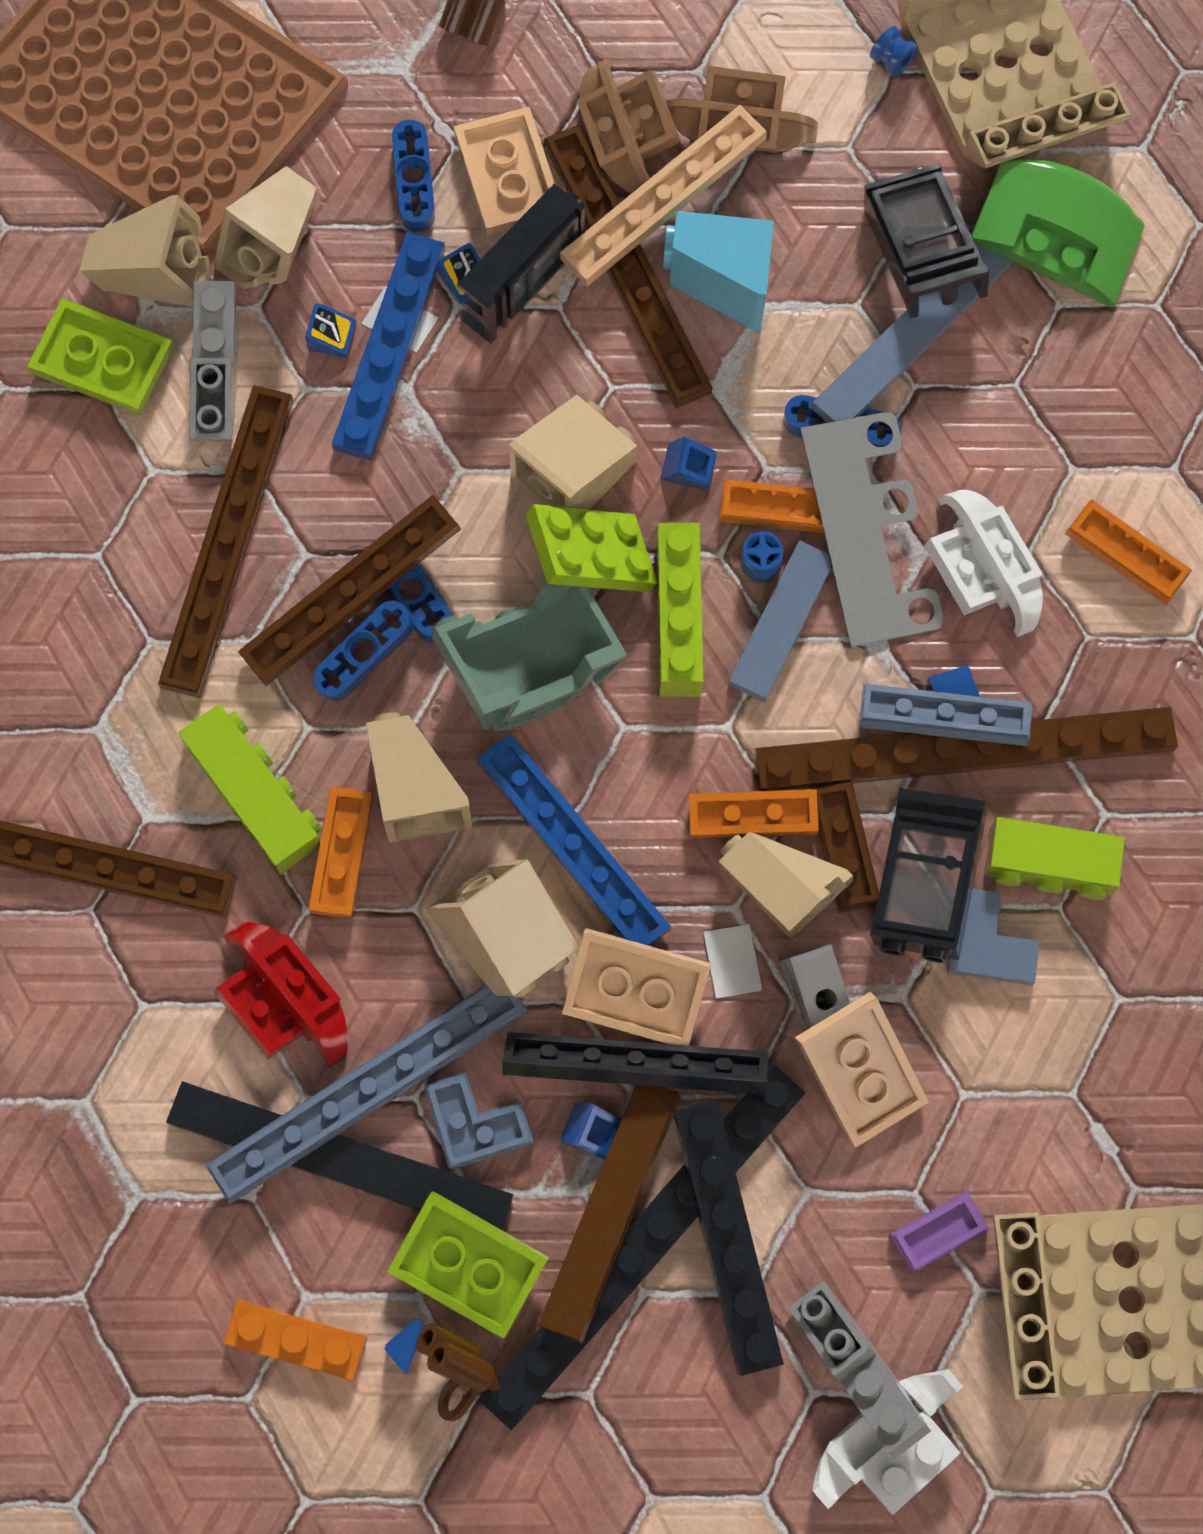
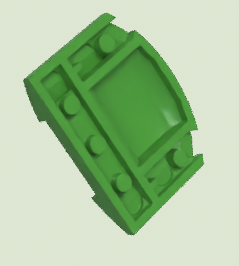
M1020 158L1011 159L999 164L971 236L976 245L1112 308L1117 301L1145 224L1140 218L1138 219L1130 205L1120 195L1085 172L1054 161Z

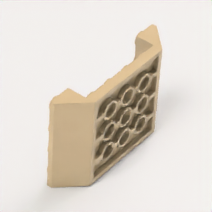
M897 0L903 30L908 40L913 41L919 47L916 57L962 155L985 169L1130 118L1131 114L1116 83L1101 85L1060 0ZM1036 44L1043 45L1049 50L1050 54L1039 56L1034 54L1030 47ZM1001 56L1008 57L1013 61L1014 66L1003 68L995 63V59ZM965 68L972 69L977 72L979 78L969 81L962 78L959 71Z
M1203 1204L1039 1215V1212L993 1216L1013 1401L1203 1388ZM1118 1243H1126L1135 1251V1262L1130 1268L1119 1266L1113 1258V1250ZM1126 1287L1136 1290L1141 1297V1306L1135 1313L1124 1311L1119 1304V1294ZM1130 1333L1141 1335L1147 1343V1351L1140 1359L1130 1357L1125 1351L1124 1341Z

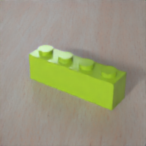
M658 523L656 544L659 697H701L703 687L700 523Z
M219 703L180 730L178 734L185 747L278 873L282 875L320 847L321 841L317 833L322 828L309 809L301 813L292 800L297 797V794L286 778L281 776L279 779H276L268 769L273 762L259 743L252 747L245 738L244 734L249 732L236 711L234 710L227 714Z

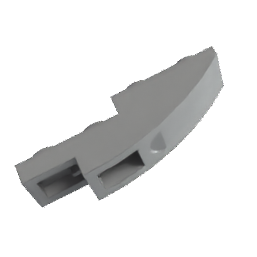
M194 281L193 358H190V440L232 441L238 364V327L236 326L237 285L235 281Z
M824 1281L788 1307L834 1377L841 1382L886 1451L894 1459L931 1432L924 1419L912 1404V1399Z

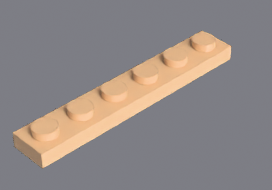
M739 105L560 252L561 260L588 287L674 216L677 211H680L765 141L767 131Z

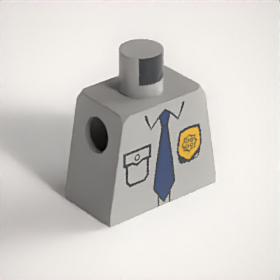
M831 944L778 961L802 1026L816 1025L850 1004ZM818 992L823 993L826 998V1006L822 1010L815 1003Z

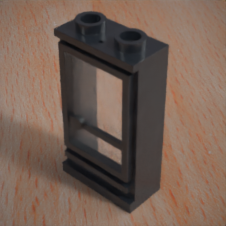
M940 163L916 168L904 174L882 178L864 185L865 214L911 319L919 317V296L939 291L942 304L951 305L957 300L958 285L971 281L980 298L988 296L989 269L986 263H983L942 173Z
M554 183L457 283V287L470 297L462 303L466 311L460 316L461 321L490 344L497 338V329L500 326L505 328L508 325L507 318L512 320L565 265L561 260L560 252L585 232V207L575 193L569 190L565 192Z
M899 788L898 802L873 927L870 932L871 939L875 946H879V951L890 955L903 956L905 951L921 953L923 959L935 963H947L948 958L959 960L987 816L985 801Z

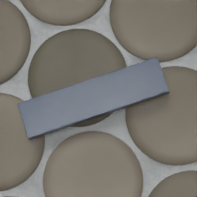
M800 540L798 541L729 679V686L766 703L833 568L830 554Z
M863 684L859 727L1028 746L1032 702Z

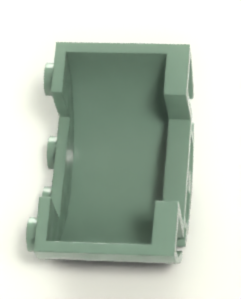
M545 580L540 585L541 590L533 604L518 611L515 607L506 609L498 614L494 620L484 624L480 621L475 622V618L471 613L458 619L455 616H449L434 625L432 639L483 729L488 730L491 728L490 724H492L495 731L509 730L538 720L579 698L581 696L579 692L585 690L592 679L595 684H599L618 668L628 656L588 587L547 584Z

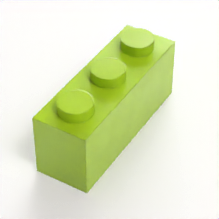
M996 817L990 827L984 876L994 877L996 883L1005 886H1019L1021 882L1037 884V889L1044 892L1061 893L1063 889L1080 891V896L1083 898L1103 900L1106 896H1111L1120 886L1125 837Z

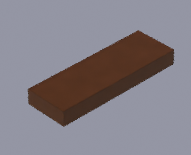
M852 780L811 788L817 789L818 829L826 862L847 869L853 875V882L835 898L838 913L877 905L879 890Z

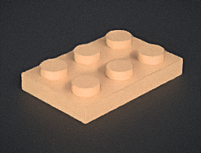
M530 107L454 126V135L486 235L490 236L509 231L554 184Z
M586 928L562 1014L666 1044L689 1046L711 963Z
M868 992L795 1037L848 1141L855 1148L929 1103L877 997L871 992Z

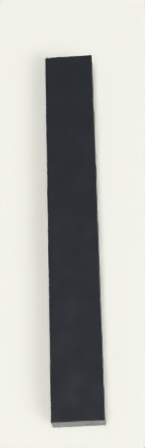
M182 1081L166 1123L234 1147L282 1115ZM337 1135L291 1165V1167L419 1211H421L430 1193L434 1191L500 1230L503 1229L514 1197L512 1193L342 1135Z

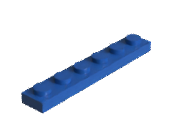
M406 232L332 441L333 450L372 461L438 272L437 262L443 258L445 252L444 242Z
M510 733L477 758L478 765L623 939L651 946L671 930V925Z

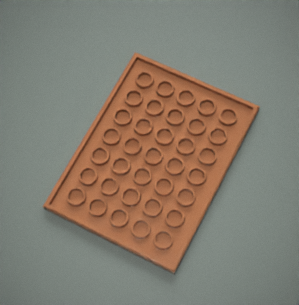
M29 0L0 33V119L138 211L171 195H178L200 216L203 233L197 234L200 251L204 255L208 253L220 237L225 208L270 178L348 85L345 75L229 0Z

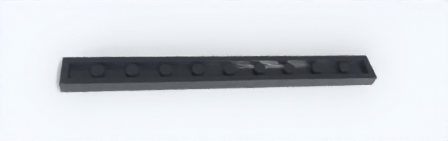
M774 1064L768 1068L766 1095L745 1094L723 1119L736 1173L806 1093ZM685 1164L628 1228L583 1343L540 1328L497 1377L500 1389L498 1391L488 1389L478 1399L511 1431L698 1218Z

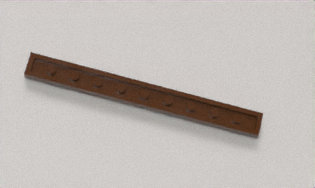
M1162 707L1032 720L1028 746L901 733L756 748L755 759L759 790L780 791L821 787L852 780V783L1172 752L1177 749L1178 742L1172 708Z

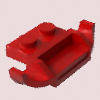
M243 922L223 936L227 943H233L244 954V964L246 967L216 987L215 995L268 1060L302 1035L307 1041L311 1039L315 1041L323 1054L324 1062L329 1068L347 1056V1027L340 1004L341 998L287 933L283 935L275 929L260 923Z

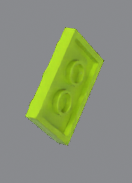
M61 298L27 368L31 374L141 415L174 349V345L171 339Z
M533 504L525 513L547 584L650 592L658 584L635 514Z
M432 1191L387 1272L504 1339L549 1257Z

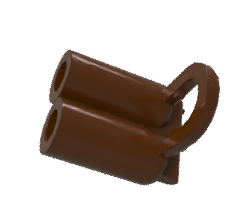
M447 0L439 26L451 33L463 35L472 42L489 46L504 0Z
M429 1323L423 1327L417 1338V1351L428 1357L427 1366L430 1371L449 1379L438 1399V1413L444 1420L454 1422L467 1412L480 1392L488 1389L498 1391L500 1384L497 1381L493 1365L485 1360L483 1350L479 1345L434 1323ZM459 1385L468 1388L469 1390L466 1394H463L458 1406L449 1411V1400L454 1390Z

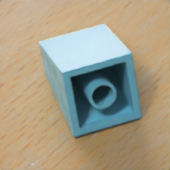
M677 211L675 226H667L663 269L671 270L669 285L749 329L761 331L767 295L774 221Z

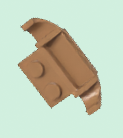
M606 58L585 72L582 77L580 98L577 99V103L599 166L615 183L632 194L650 179L645 169L649 167L647 159L671 148L681 141L657 75L652 70H649L619 86L614 81L610 70L613 67L612 62Z
M708 66L703 100L687 98L666 100L676 129L683 136L694 142L741 105L767 131L766 140L755 149L766 150L775 154L792 150L798 145L808 142L816 143L818 122L815 119L798 113L781 111L786 78L783 75Z

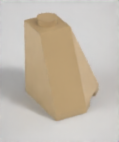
M285 166L225 208L214 268L230 280L235 281L244 290L255 288L263 283L270 282L271 285L287 280L311 216L317 188Z
M171 195L90 234L79 269L83 275L103 291L194 307V281H209L212 272L209 257L201 256L197 234L203 233L200 216L178 195Z
M752 832L747 833L743 838L737 834L720 850V853L723 855L718 861L721 868L791 940L853 882V875L847 869Z

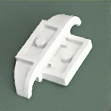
M957 490L938 498L937 500L941 506L947 504L952 507L959 520L954 524L953 530L930 538L924 547L962 613L967 615L998 603L1001 609L1008 606L1011 607L1016 621L1013 631L1017 637L1034 631L1042 610L1043 593L1040 577L1043 574L1003 506L996 507L986 497L970 490Z
M949 1369L914 1375L899 1381L931 1432L896 1459L886 1451L862 1413L828 1442L820 1459L813 1483V1492L827 1509L834 1505L852 1485H856L862 1480L891 1515H894L961 1454L930 1418L937 1408L964 1387Z

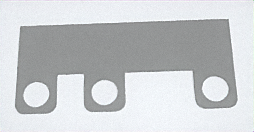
M883 412L802 427L801 433L851 647L941 628L944 623V617L939 596L935 590L926 588L897 594L881 526L910 521L916 518L918 507L912 484L905 479L871 485L865 458L892 454L901 449L902 440L896 417L890 412ZM874 422H884L892 430V441L885 447H876L867 438L868 427ZM899 489L907 495L909 505L904 513L893 515L886 511L883 506V497L887 491ZM917 598L929 600L934 607V616L926 624H918L909 616V605Z

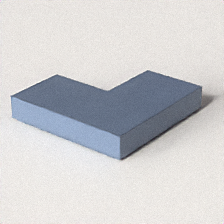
M973 889L959 960L949 958L947 973L1033 986L1036 980L1040 941L997 935L1001 893Z
M466 1072L424 1085L450 1171L534 1144L521 1101L478 1113Z

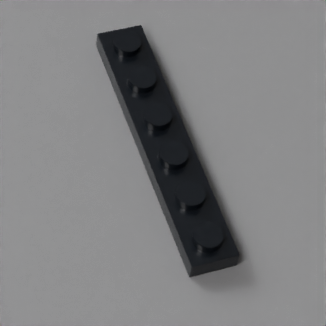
M508 1032L502 1061V1075L766 1095L769 1052Z
M718 1100L674 1110L672 1112L737 1374L744 1376L784 1365Z

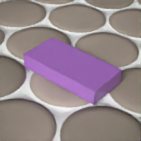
M965 1191L896 1230L889 1236L909 1271L913 1274L990 1229L968 1191Z

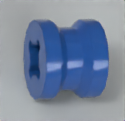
M892 26L878 38L869 56L876 63L882 62L886 65L887 73L892 77H897L912 63L919 47L913 41H906L902 38L901 30L896 26Z
M761 531L752 534L746 539L743 544L740 564L742 571L747 577L754 581L763 582L777 575L784 552L782 542L772 533Z

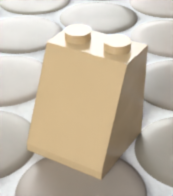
M576 394L509 444L511 478L542 505L590 510L636 463V440L625 428L621 426L616 428L606 420L605 413L597 404L592 401L586 403Z
M385 713L375 717V721L366 723L381 813L389 843L473 828L468 797L409 715L400 716L399 713Z
M528 859L491 863L426 909L432 919L495 996L519 998L526 995L537 986L535 982L537 978L546 972L551 974L562 969L570 961L567 956L580 948Z

